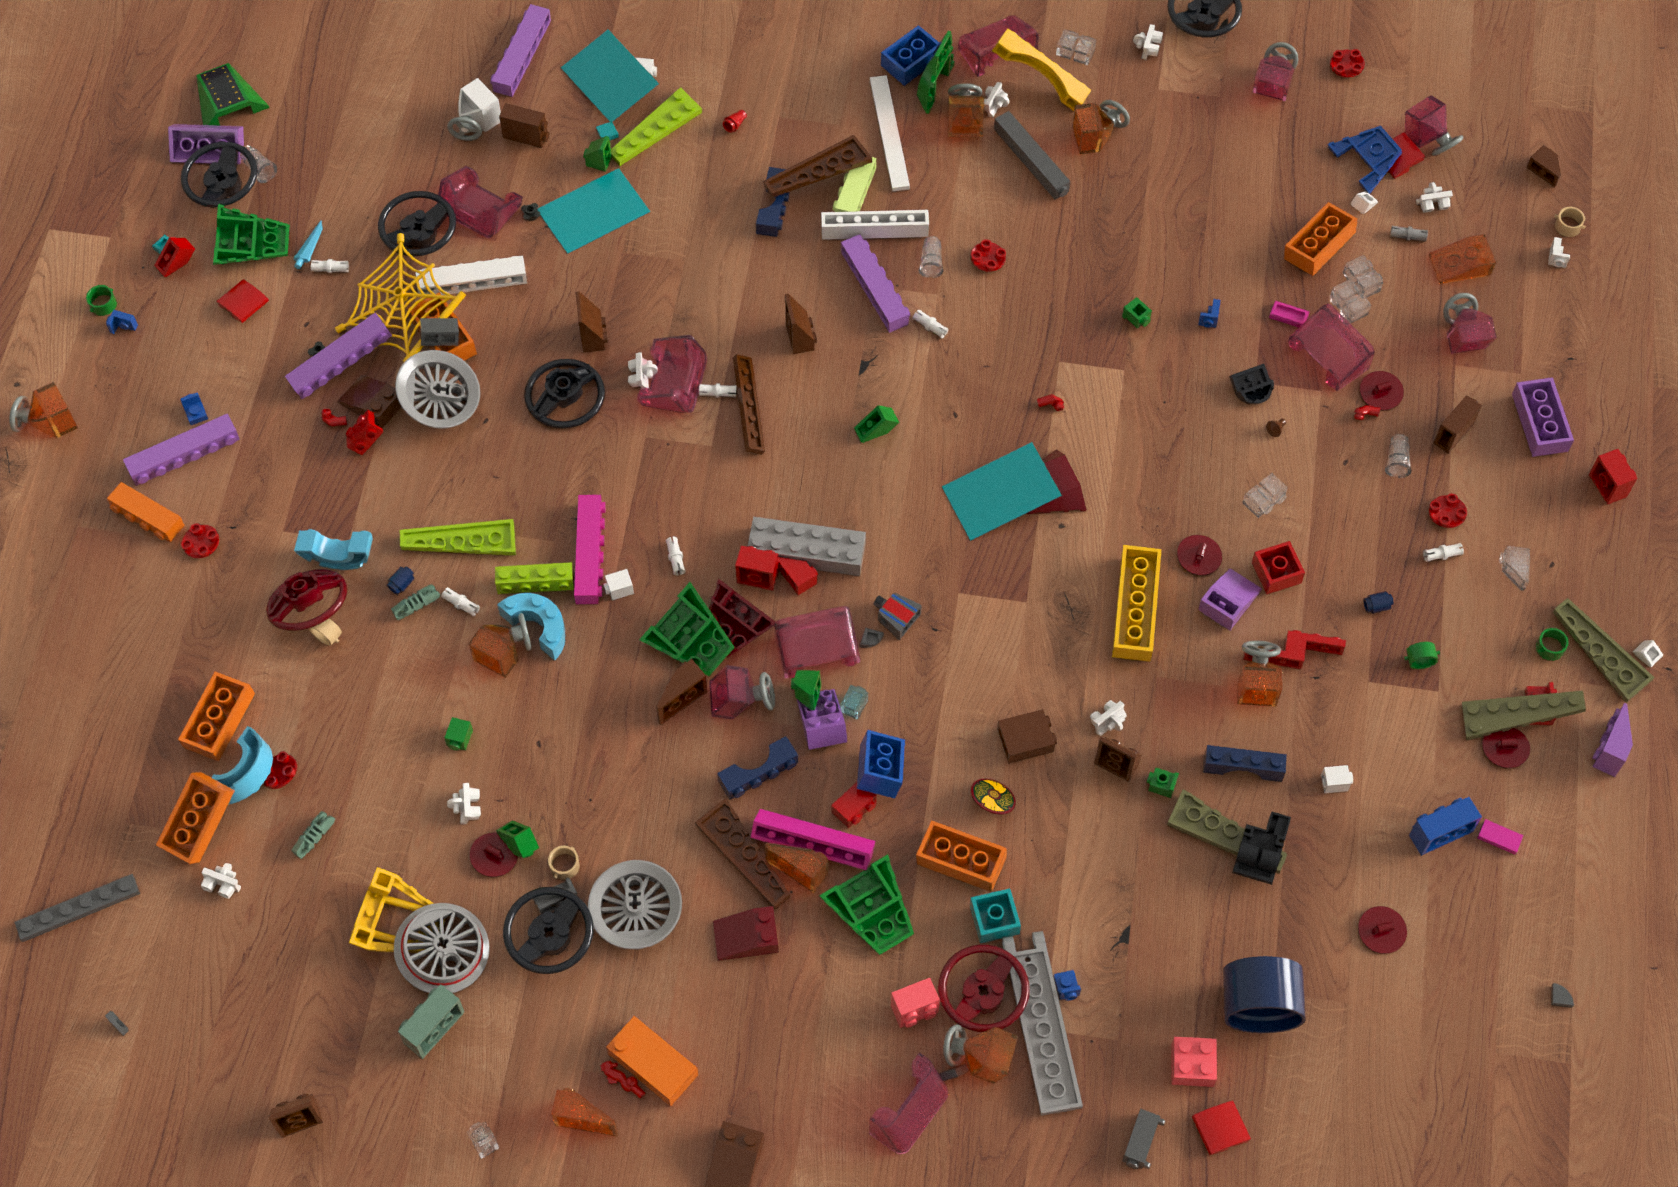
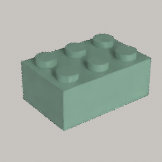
M440 984L438 988H433L430 991L428 999L423 1004L420 1003L415 1008L414 1014L410 1019H406L401 1023L398 1033L404 1045L423 1059L465 1013L460 999Z

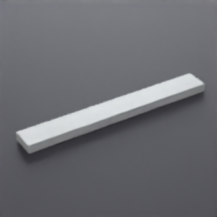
M887 75L870 77V85L892 192L909 190L910 184Z

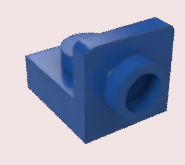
M1213 299L1212 306H1208V312L1200 313L1198 325L1216 328L1221 300Z
M113 310L106 321V325L112 334H115L118 326L124 330L130 329L134 331L138 326L134 315Z
M198 393L188 394L180 399L190 425L208 419Z
M1074 970L1053 975L1059 1000L1065 999L1070 1001L1080 996L1081 987L1080 985L1078 986Z

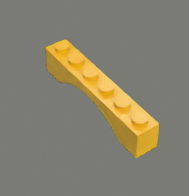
M1010 29L1003 33L992 49L994 53L1005 61L1026 64L1043 74L1054 86L1060 101L1074 112L1083 104L1091 91L1085 84L1078 81L1070 73L1059 67L1057 63L1051 61L1042 52L1032 47L1030 43L1024 41Z

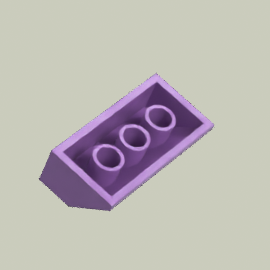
M173 124L168 127L170 162H186L195 151L215 142H233L244 146L243 126ZM222 149L207 152L194 163H218ZM238 152L237 164L241 163L242 153Z

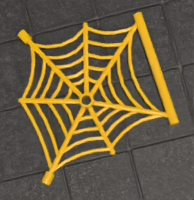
M399 233L397 234V244L399 245L376 270L357 284L359 292L354 311L347 323L336 326L335 330L339 334L346 330L348 326H357L358 324L355 322L360 319L365 320L367 315L374 314V311L382 309L388 315L386 321L381 315H377L387 328L403 330L404 337L396 334H391V337L404 340L405 349L397 344L388 342L381 343L378 346L390 345L406 353V357L402 360L405 362L414 354L419 353L424 347L421 346L420 339L412 350H409L412 338L420 325V320L414 327L409 340L407 331L419 312L432 302L444 299L421 317L426 318L438 306L448 300H452L438 317L448 318L465 298L466 294L460 291L457 296H452L442 290L433 276L432 268L435 264L428 265L415 259L403 245L404 234ZM399 249V254L392 261V263L372 282H370L368 285L364 284L373 275H375L393 257V255ZM403 251L413 261L427 268L423 272L414 269L403 258ZM399 259V267L393 274L377 287L371 286ZM403 263L412 271L419 273V275L415 277L403 271ZM399 272V276L387 288H381ZM430 272L434 285L445 295H436L426 283L425 274ZM403 274L414 280L410 284L406 283L403 280ZM421 278L427 291L431 294H425L420 288L419 280ZM399 281L398 287H396L394 290H389L390 288L395 286V284ZM413 285H417V288L421 294L417 293L414 290ZM362 288H364L365 297L360 315L353 319L360 304ZM367 289H370L368 311L364 312L367 303ZM411 289L413 293H407V291ZM373 290H375L378 296L377 306L372 308ZM380 292L386 293V299L382 303H380ZM419 297L420 299L408 309L405 315V308L410 302ZM433 298L420 307L412 316L408 325H406V319L410 311L424 299ZM395 300V303H394V305L392 306V305L390 304V302H392V301ZM385 305L389 306L390 309H391L390 313H389V311H388L386 308H384L383 306H385ZM401 310V317L393 316L395 311ZM391 319L402 320L403 327L388 324Z

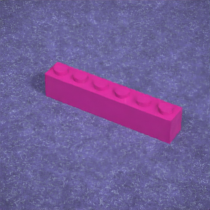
M578 495L574 586L576 604H599V597L603 596V587L600 585V580H603V569H600V563H604V552H601V546H604V535H601V531L605 530V518H602V513L606 512V504L602 502L601 495Z
M760 809L756 815L751 833V838L863 870H867L875 846V841L763 809Z

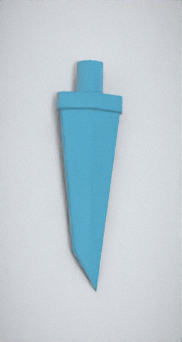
M322 221L318 223L293 259L296 261L295 268L301 269L304 263L311 260L323 230Z

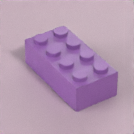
M1553 378L1517 382L1512 396L1532 457L1568 452L1574 439Z

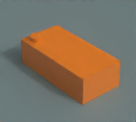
M1328 202L1285 245L1284 260L1314 276L1356 233L1357 218Z
M427 298L418 303L410 311V319L420 307L433 298ZM438 299L420 311L413 320V325L416 326L420 318L429 309L444 299ZM445 302L438 306L426 318H438L447 308L448 303ZM452 312L448 318H457V316ZM459 319L458 346H428L430 350L446 351L464 361L477 354L474 341ZM419 325V327L417 328V330H418V332L420 333L421 327H420V325Z
M214 672L178 739L183 748L219 762L255 695L251 686L221 673Z
M202 772L191 773L156 846L189 864L199 863L235 790Z
M931 820L916 854L917 865L992 892L1007 858V848Z
M635 1016L606 1046L609 1056L670 1107L698 1076V1069L695 1065Z

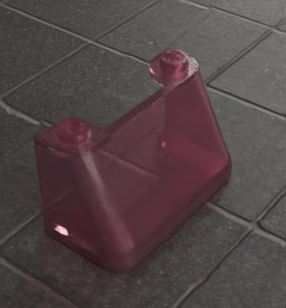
M1010 15L1005 19L962 35L958 42V49L976 76L980 77L985 74L984 69L986 66H993V60L1000 58L992 49L1007 29L1015 32L1035 49H1038V32L1016 15Z
M464 166L441 179L438 195L450 203L456 214V221L486 238L495 236L522 204L523 196L515 192L508 193L504 200L479 186L478 174L468 166Z
M1328 303L1320 307L1288 340L1293 350L1301 351L1305 349L1327 371L1326 382L1336 391L1369 370L1375 353L1373 346Z
M692 335L656 338L653 340L650 353L657 362L658 372L653 375L650 389H640L637 401L645 407L680 413H692L707 363L706 352Z
M847 606L788 617L774 623V638L784 678H794L796 671L804 670L803 668L838 660H841L842 664L848 667L860 663V654L852 616Z
M920 1052L913 1060L911 1067L912 1076L916 1079V1086L897 1112L888 1107H881L876 1110L869 1120V1134L897 1154H905L911 1149L948 1097L947 1085L932 1062Z

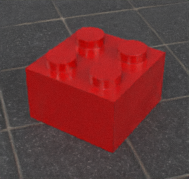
M1619 449L1599 455L1589 473L1590 478L1607 505L1626 498L1638 479L1635 471L1630 468L1626 457L1621 454Z
M1290 541L1254 552L1251 563L1266 594L1302 583L1305 571Z
M741 546L735 564L736 583L774 591L779 573L778 553L772 550L756 549L753 546Z

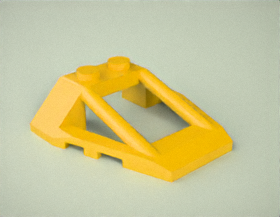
M377 867L354 923L349 944L369 951L394 952L396 936L375 930L384 903L411 911L434 903L416 892L415 888L402 881V878L397 874ZM392 886L419 904L388 896ZM438 921V922L435 923V925H436V927H437V929H438V931H439V921ZM430 925L427 926V928H428L431 932H433L432 929H431V927H430ZM419 930V934L427 936L421 930ZM374 938L389 943L374 942L372 941V939ZM417 939L415 941L407 940V943H426ZM425 949L408 950V952L418 953Z

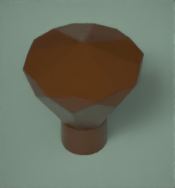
M1283 418L1279 421H1268L1266 425L1267 432L1273 437H1279L1283 426L1286 425V421Z

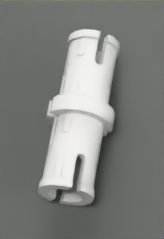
M332 259L327 261H311L312 272H348L349 269L348 261H332Z
M920 309L917 310L918 314L915 312L913 319L925 326L927 331L931 330L940 338H944V335L946 336L948 328L938 323L936 318L929 317Z
M716 383V385L700 384L699 396H716V398H720V396L736 397L737 386L720 385V383Z
M669 537L666 539V544L669 551L668 559L672 563L673 574L678 576L679 571L680 575L686 572L682 561L683 553L679 549L677 537H673V541Z
M1461 543L1449 546L1440 545L1439 548L1424 550L1423 557L1427 556V558H1424L1426 562L1436 559L1446 560L1448 557L1463 555L1464 549H1459V547H1463Z
M448 587L445 589L446 591H443L441 598L454 604L455 608L462 609L471 614V616H475L478 613L480 606L468 600L465 595H459Z

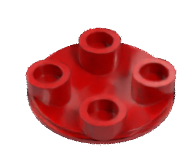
M1358 49L1336 50L1330 60L1332 71L1338 76L1345 78L1359 75L1365 66L1364 58Z
M984 239L973 247L970 257L972 263L978 269L992 272L999 270L1005 264L1006 251L990 240Z
M1450 493L1439 496L1430 503L1429 515L1437 525L1444 528H1454L1465 521L1467 508L1458 499L1456 494Z
M195 523L185 533L181 547L189 557L196 559L205 558L217 549L219 534L212 526Z
M284 751L274 756L271 772L263 782V785L269 789H278L287 785L297 771L295 758Z

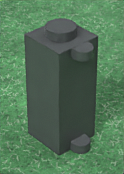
M1140 1109L1122 1160L1126 1162L1128 1167L1138 1169V1167L1150 1169L1151 1164L1146 1161L1157 1125L1164 1126L1165 1120L1160 1118L1161 1116Z

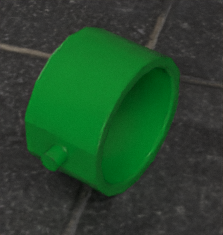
M106 285L92 287L86 294V300L90 307L89 311L98 316L112 313L117 306V301L113 294L114 290ZM108 295L111 297L104 305L96 306L92 304L99 296Z
M1557 628L1545 629L1536 642V651L1545 660H1558L1563 656L1568 647V637L1562 630ZM1545 637L1557 639L1562 646V650L1558 652L1548 650L1544 647L1542 639Z
M1419 642L1406 649L1407 656L1404 659L1408 660L1409 666L1412 669H1425L1438 663L1437 655L1440 654V651H1436L1435 644L1432 642Z

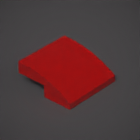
M1405 132L1393 138L1395 143L1402 149V154L1388 170L1394 179L1409 172L1410 167L1422 162L1425 158V155Z
M243 279L216 302L219 307L228 311L234 319L243 323L264 306L269 299L256 287Z
M1233 1100L1192 1116L1209 1155L1226 1151L1230 1147L1247 1143L1251 1140Z

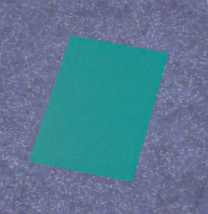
M609 29L561 67L611 123L659 84Z
M619 168L538 208L541 217L567 253L651 212Z
M1032 442L942 486L970 541L1062 496Z

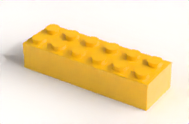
M1123 545L1112 657L1151 661L1162 549Z

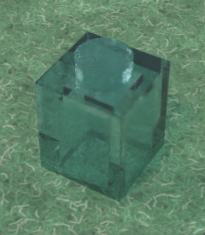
M850 685L840 704L841 712L858 720L868 702V692L860 686Z

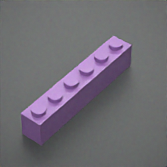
M530 4L528 10H525L523 20L517 26V32L511 37L510 45L505 49L504 57L497 65L496 73L491 76L490 83L492 84L493 92L513 97L551 22L549 9Z
M859 234L842 241L841 253L888 332L890 333L909 324L910 312L907 307L903 306L899 293L894 291L892 281L886 278L885 270L882 266H879L876 255L869 250L870 247L867 240H863Z
M374 313L285 377L300 398L303 399L310 396L313 391L325 385L336 375L341 374L344 369L355 364L361 357L371 353L378 345L385 343L392 335L378 315Z
M227 413L123 459L135 486L146 483L152 478L162 476L170 470L180 468L188 462L198 460L204 455L214 453L222 447L232 445L240 439Z

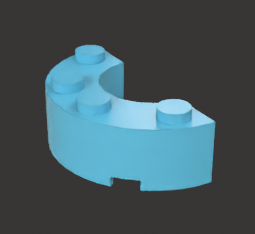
M299 530L294 551L309 562L312 559L320 562L319 566L353 570L362 567L363 563H367L373 537L371 532L360 531L352 532L351 539L340 541L327 538L316 530Z
M520 593L509 596L497 604L500 616L512 626L519 623V613L524 614L525 621H534L544 628L539 638L541 650L553 660L559 657L565 645V627L561 612L551 600L534 593Z
M249 726L246 727L237 740V743L243 750L239 763L228 773L214 774L212 776L213 779L235 790L229 804L237 803L256 793L271 772L273 761L271 748Z

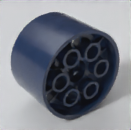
M1258 956L1235 960L1223 968L1224 1018L1226 1025L1243 1032L1277 1033L1298 1028L1305 1023L1303 967L1299 963L1281 957Z

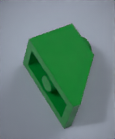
M608 136L592 141L589 147L585 149L583 158H585L587 167L606 172L612 159Z
M877 405L854 429L860 441L864 443L888 434L900 422L892 408Z
M797 670L795 677L791 679V689L795 692V698L810 710H815L822 687L820 671Z
M512 820L496 830L500 838L516 856L527 858L533 855L535 850L539 849L531 828Z

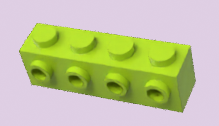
M572 562L495 567L497 593L512 594L574 590Z

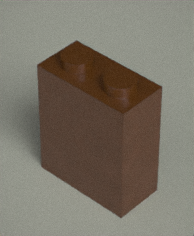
M507 103L504 104L499 115L503 138L542 148L549 139V132L547 131L548 122L545 119V113Z
M1466 395L1441 423L1433 444L1449 454L1474 425L1482 405Z
M1043 709L998 721L997 731L1008 764L1054 752L1055 744H1057L1056 735L1051 733V721L1048 715L1045 716Z

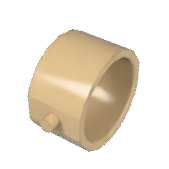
M1565 207L1561 209L1559 215L1555 214L1554 218L1557 219L1555 228L1563 236L1574 237L1580 233L1581 228L1585 229L1586 227L1583 225L1585 221L1584 213L1576 207ZM1561 218H1573L1579 225L1575 227L1568 226L1563 223Z
M327 619L321 624L309 628V631L315 638L328 646L340 641L338 637L342 631L331 619Z
M558 846L551 851L548 857V864L553 878L565 880L569 877L571 879L578 873L580 863L574 847ZM561 854H568L573 856L576 862L570 870L561 872L552 866L556 857Z

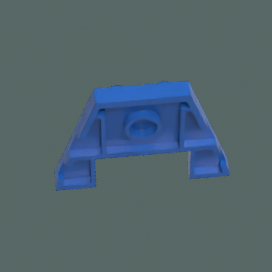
M1382 126L1360 132L1359 135L1350 138L1349 136L1342 138L1341 141L1335 143L1334 141L1328 143V148L1337 158L1353 148L1369 166L1372 172L1359 180V184L1369 194L1402 154V149Z

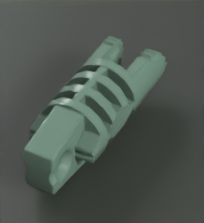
M429 584L418 590L416 594L413 593L412 596L407 597L408 599H403L391 608L392 613L397 620L412 615L414 611L417 612L418 609H422L424 605L427 606L440 597V593L436 591L433 584Z
M321 811L310 823L311 826H308L303 835H300L291 851L302 859L315 847L314 844L321 840L322 835L326 834L334 824L335 818L329 815L327 817V813Z

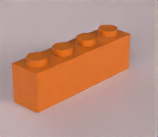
M122 482L107 497L110 504L109 508L113 512L123 514L132 523L135 521L145 531H152L160 540L165 539L171 543L185 526L179 515Z

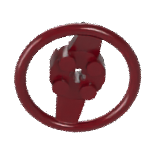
M314 569L293 574L270 596L266 607L267 618L273 626L286 631H300L317 626L333 616L344 603L347 596L346 581L339 573L327 569ZM337 587L340 588L339 595L334 604L321 615L300 623L282 622L293 609H296L297 612H302L315 602L321 601L324 597L323 591Z
M985 944L973 945L958 951L946 962L939 976L938 994L945 1012L958 1025L971 1031L988 1033L1010 1026L1021 1016L1029 999V980L1023 966L1011 953L996 946ZM975 953L997 955L998 957L986 970L979 969L967 977L963 985V999L956 1010H954L949 1002L946 990L947 979L954 965L964 957ZM1012 967H1014L1021 982V996L1015 1010L1007 1018L996 1023L978 1024L971 1022L978 1015L994 1013L1000 1007L1004 996V983ZM980 990H986L988 995H979Z

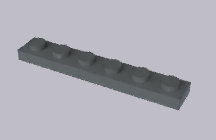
M133 874L120 878L15 921L20 940L22 942L30 940L140 894Z

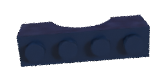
M769 167L766 180L786 169ZM790 192L774 197L776 200L772 205L759 209L756 221V234L778 236V231H782L783 220L781 218L786 214L785 202L789 201Z
M785 736L769 745V757L761 767L747 770L733 764L717 773L718 782L729 800L734 797L739 798L745 791L751 788L755 789L767 779H774L780 772L794 768L798 763V754Z
M1207 745L1204 753L1203 773L1223 775L1230 771H1248L1259 775L1262 780L1282 782L1286 773L1287 754Z

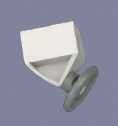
M478 78L461 88L459 95V117L453 118L448 122L447 129L449 133L460 140L472 141L478 139L482 134V130L486 132L500 123L499 115L501 110L499 99ZM454 124L459 127L460 131L458 133L453 129ZM476 132L474 135H464L465 133Z

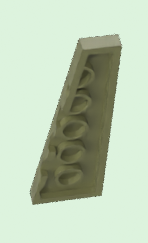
M1565 599L1554 609V615L1626 703L1655 678L1570 599Z
M1583 691L1462 702L1466 740L1488 736L1493 732L1508 731L1510 728L1518 726H1529V724L1539 721L1545 722L1554 718L1586 712Z
M1184 789L1167 823L1172 828L1236 856L1238 855L1245 830L1237 822L1221 815V812L1208 807L1202 800ZM1283 851L1281 852V857L1276 870V873L1278 874L1280 873L1282 866L1285 862V859L1288 855Z

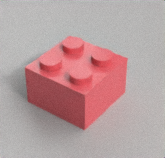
M930 978L891 993V1008L900 1028L904 1026L906 1028L912 1027L917 1024V1021L924 1018L925 1020H930L939 1012L940 999Z
M1174 1036L1171 1044V1085L1214 1087L1217 1081V1040Z

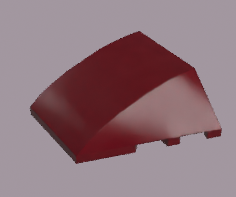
M1054 450L1042 461L1062 496L1027 514L1051 513V511L1069 512V510H1080V512L1087 510L1081 485L1065 454Z
M718 578L715 593L711 597L709 610L735 647L727 656L729 658L778 623Z

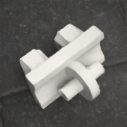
M1150 24L1147 36H1145L1144 32L1134 36L1133 42L1137 45L1136 47H1143L1142 59L1147 60L1148 55L1157 57L1160 45L1152 44L1151 42L1161 44L1163 32L1155 31V25Z
M997 82L994 87H987L985 94L988 99H980L978 103L980 110L987 111L989 117H994L998 108L1008 106V94L1002 90V83Z
M1432 182L1429 183L1428 188L1423 190L1424 195H1421L1420 199L1416 200L1417 205H1421L1423 213L1433 211L1434 202H1438L1439 210H1446L1450 207V198L1453 194L1452 190L1442 192V187H1436V184Z
M641 352L636 353V359L628 361L629 370L636 372V374L628 376V382L632 387L640 386L643 390L649 389L648 378H653V375L658 372V367L652 364L651 360L642 358Z
M1110 700L1104 706L1105 713L1100 714L1098 711H1095L1090 715L1091 723L1095 726L1096 733L1099 736L1108 730L1115 729L1121 731L1123 729L1122 722L1127 717L1124 711V703L1119 701L1116 704Z
M463 783V788L459 790V794L453 793V799L447 801V806L453 809L454 814H458L460 808V823L467 824L469 820L479 819L481 815L480 806H470V802H478L480 793L479 789L469 788V783Z
M225 863L223 867L217 866L215 871L204 868L202 871L204 878L201 887L205 891L212 892L216 884L221 886L218 894L229 899L234 891L239 892L241 886L238 885V880L234 879L236 872L231 871L232 865L229 863Z

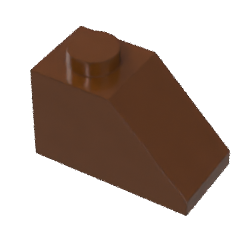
M1543 145L1530 157L1526 168L1553 187H1556L1561 176L1558 155Z

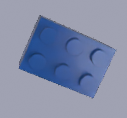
M918 25L881 52V66L905 86L925 70L939 42Z
M871 730L866 731L860 744L857 789L896 798L903 784L905 739Z
M1470 797L1465 799L1458 798L1447 807H1438L1430 815L1425 813L1416 819V823L1412 826L1413 829L1409 837L1422 856L1472 833L1482 816Z

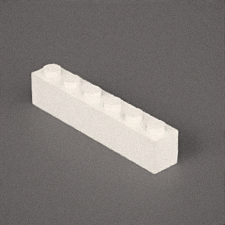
M928 210L821 212L822 240L850 239L859 234L863 239L928 237L929 213Z
M523 256L496 258L488 261L432 268L435 281L442 290L449 294H456L460 291L470 292L527 284ZM430 272L425 274L426 283L437 294L440 291L434 285ZM421 278L419 280L420 288L425 294H431L427 291Z

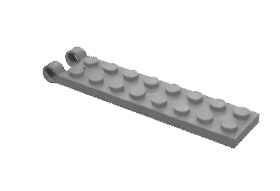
M1039 931L1032 933L1035 949L1016 952L1013 936L1002 938V945L1004 950L1011 953L1021 963L1029 980L1030 992L1028 1003L1019 1019L1039 1110L1042 1116L1081 1109L1083 1105L1044 933ZM1025 958H1030L1031 961L1026 962ZM1012 967L1009 974L1016 1005H1018L1021 996V982L1016 970Z

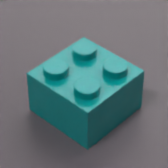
M1010 888L971 897L970 910L980 944L1004 937L1020 935L1021 924Z

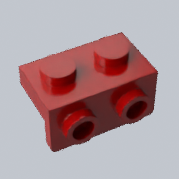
M367 410L363 415H360L356 424L353 427H349L346 432L347 448L360 455H363L383 433V428L375 425L374 413Z

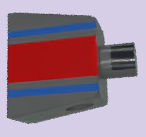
M893 593L888 600L879 595L873 603L874 606L880 609L878 621L899 640L918 619L922 610V605L897 593Z

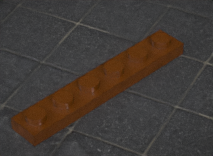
M736 354L733 357L745 452L762 455L765 452L752 358Z

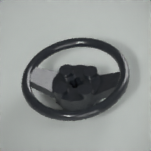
M1168 0L1167 4L1171 21L1178 29L1202 38H1212L1228 33L1238 24L1242 15L1241 0H1193L1188 4L1187 11L1176 14L1174 9L1175 0ZM1234 3L1235 15L1231 22L1223 28L1214 30L1218 26L1220 16Z
M215 142L205 145L195 151L185 162L181 171L182 189L189 199L202 207L214 209L218 207V204L224 206L231 205L246 196L254 186L258 174L257 162L247 148L237 143ZM222 149L218 163H211L209 169L204 174L203 183L207 190L203 197L200 198L189 187L188 174L190 168L205 153ZM238 152L247 158L251 168L248 182L242 189V181L237 171Z
M412 191L395 197L383 208L378 219V232L384 244L394 251L399 245L397 244V234L402 233L404 234V247H421V249H406L414 257L438 251L450 241L456 229V214L450 203L443 197L427 191ZM413 198H426L437 202L426 213L423 210H417L415 213L406 216L400 221L399 230L386 234V218L390 211L399 203ZM449 216V227L446 234L441 240L432 245L436 241L437 229L446 217Z
M558 359L542 365L530 376L524 392L526 407L536 420L544 425L562 429L573 428L588 422L599 412L605 398V386L599 373L589 364L575 359ZM560 366L577 367L575 369L556 368L550 371L545 378V390L534 406L532 389L536 380L543 373ZM593 379L595 380L598 389L597 400L591 410L585 415L570 421H556L547 418L558 406L566 408L577 402L583 394L582 386Z
M559 887L537 888L521 896L509 909L503 925L504 944L511 958L522 968L538 974L559 973L578 963L588 951L593 938V919L587 905L574 893ZM557 895L566 898L553 913L546 911L532 921L528 929L529 939L517 951L512 942L511 927L519 909L528 901L539 896ZM580 910L585 921V936L579 950L571 958L557 965L541 966L533 964V962L543 956L559 955L566 950L570 943L569 929ZM553 931L554 936L546 938V933Z

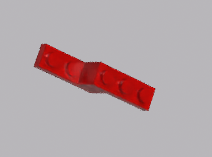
M1288 630L1285 637L1284 651L1281 650V653L1277 656L1268 657V662L1265 664L1301 669L1304 663L1305 649L1342 655L1346 646V640L1339 637H1325L1317 633L1307 634L1298 630ZM1244 652L1243 660L1252 661L1253 656Z

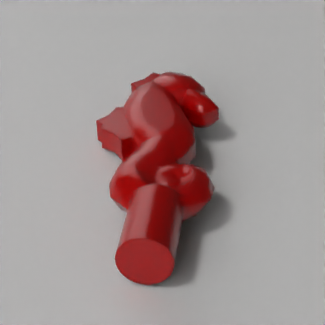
M606 1061L600 1065L601 1072H604L607 1076L609 1084L620 1082L621 1087L626 1092L632 1091L640 1099L644 1097L646 1092L637 1085L638 1081L634 1076L626 1078L625 1073L613 1069L618 1067V1063Z

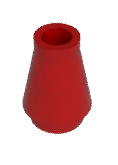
M739 110L725 117L722 123L723 128L729 133L736 132L747 118L746 112Z

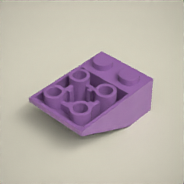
M1229 569L1203 596L1198 610L1231 631L1261 592L1262 588L1234 570Z
M835 689L820 691L815 710H810L797 699L809 750L847 742L846 725Z
M1626 703L1623 704L1621 709L1616 708L1613 716L1609 719L1606 726L1608 728L1603 733L1599 742V748L1596 749L1592 757L1595 759L1594 768L1613 777L1617 775L1626 762L1633 746Z

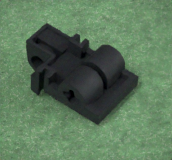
M1272 811L1266 830L1246 824L1232 873L1272 885L1291 817Z

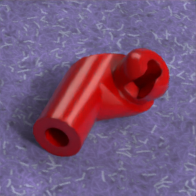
M1053 394L1037 399L1039 407L1050 404L1056 411L1064 409V401Z
M1369 405L1361 406L1355 409L1354 418L1363 420L1364 414L1379 417L1380 408Z
M323 409L321 411L322 420L329 426L347 425L346 416L335 417L331 414L330 409Z

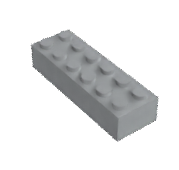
M753 517L748 546H753L760 550H772L778 553V557L806 561L810 567L813 566L816 570L860 576L866 545V532Z

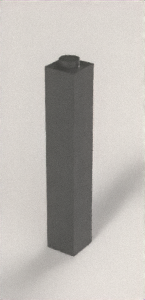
M1010 111L995 118L994 130L1055 200L1067 195L1070 189V180Z

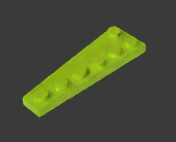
M679 88L611 149L612 158L619 166L623 165L701 114L702 108L682 88Z
M507 519L400 530L401 550L516 555L514 520Z

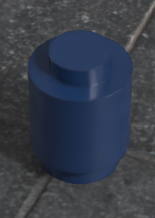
M400 566L388 579L386 586L396 595L400 592L403 593L415 579L413 577L414 572L407 566L404 568Z
M1387 591L1371 594L1363 599L1366 612H1371L1372 614L1391 610V605H1394L1393 597Z

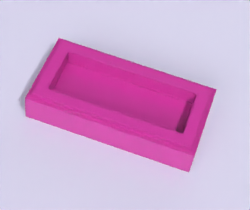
M1275 301L1269 318L1304 329L1309 311Z
M1485 819L1477 839L1515 855L1524 835Z

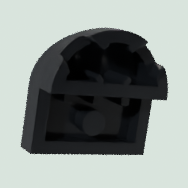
M1265 364L1229 376L1236 396L1247 404H1260L1267 401L1274 389L1273 379L1270 380Z

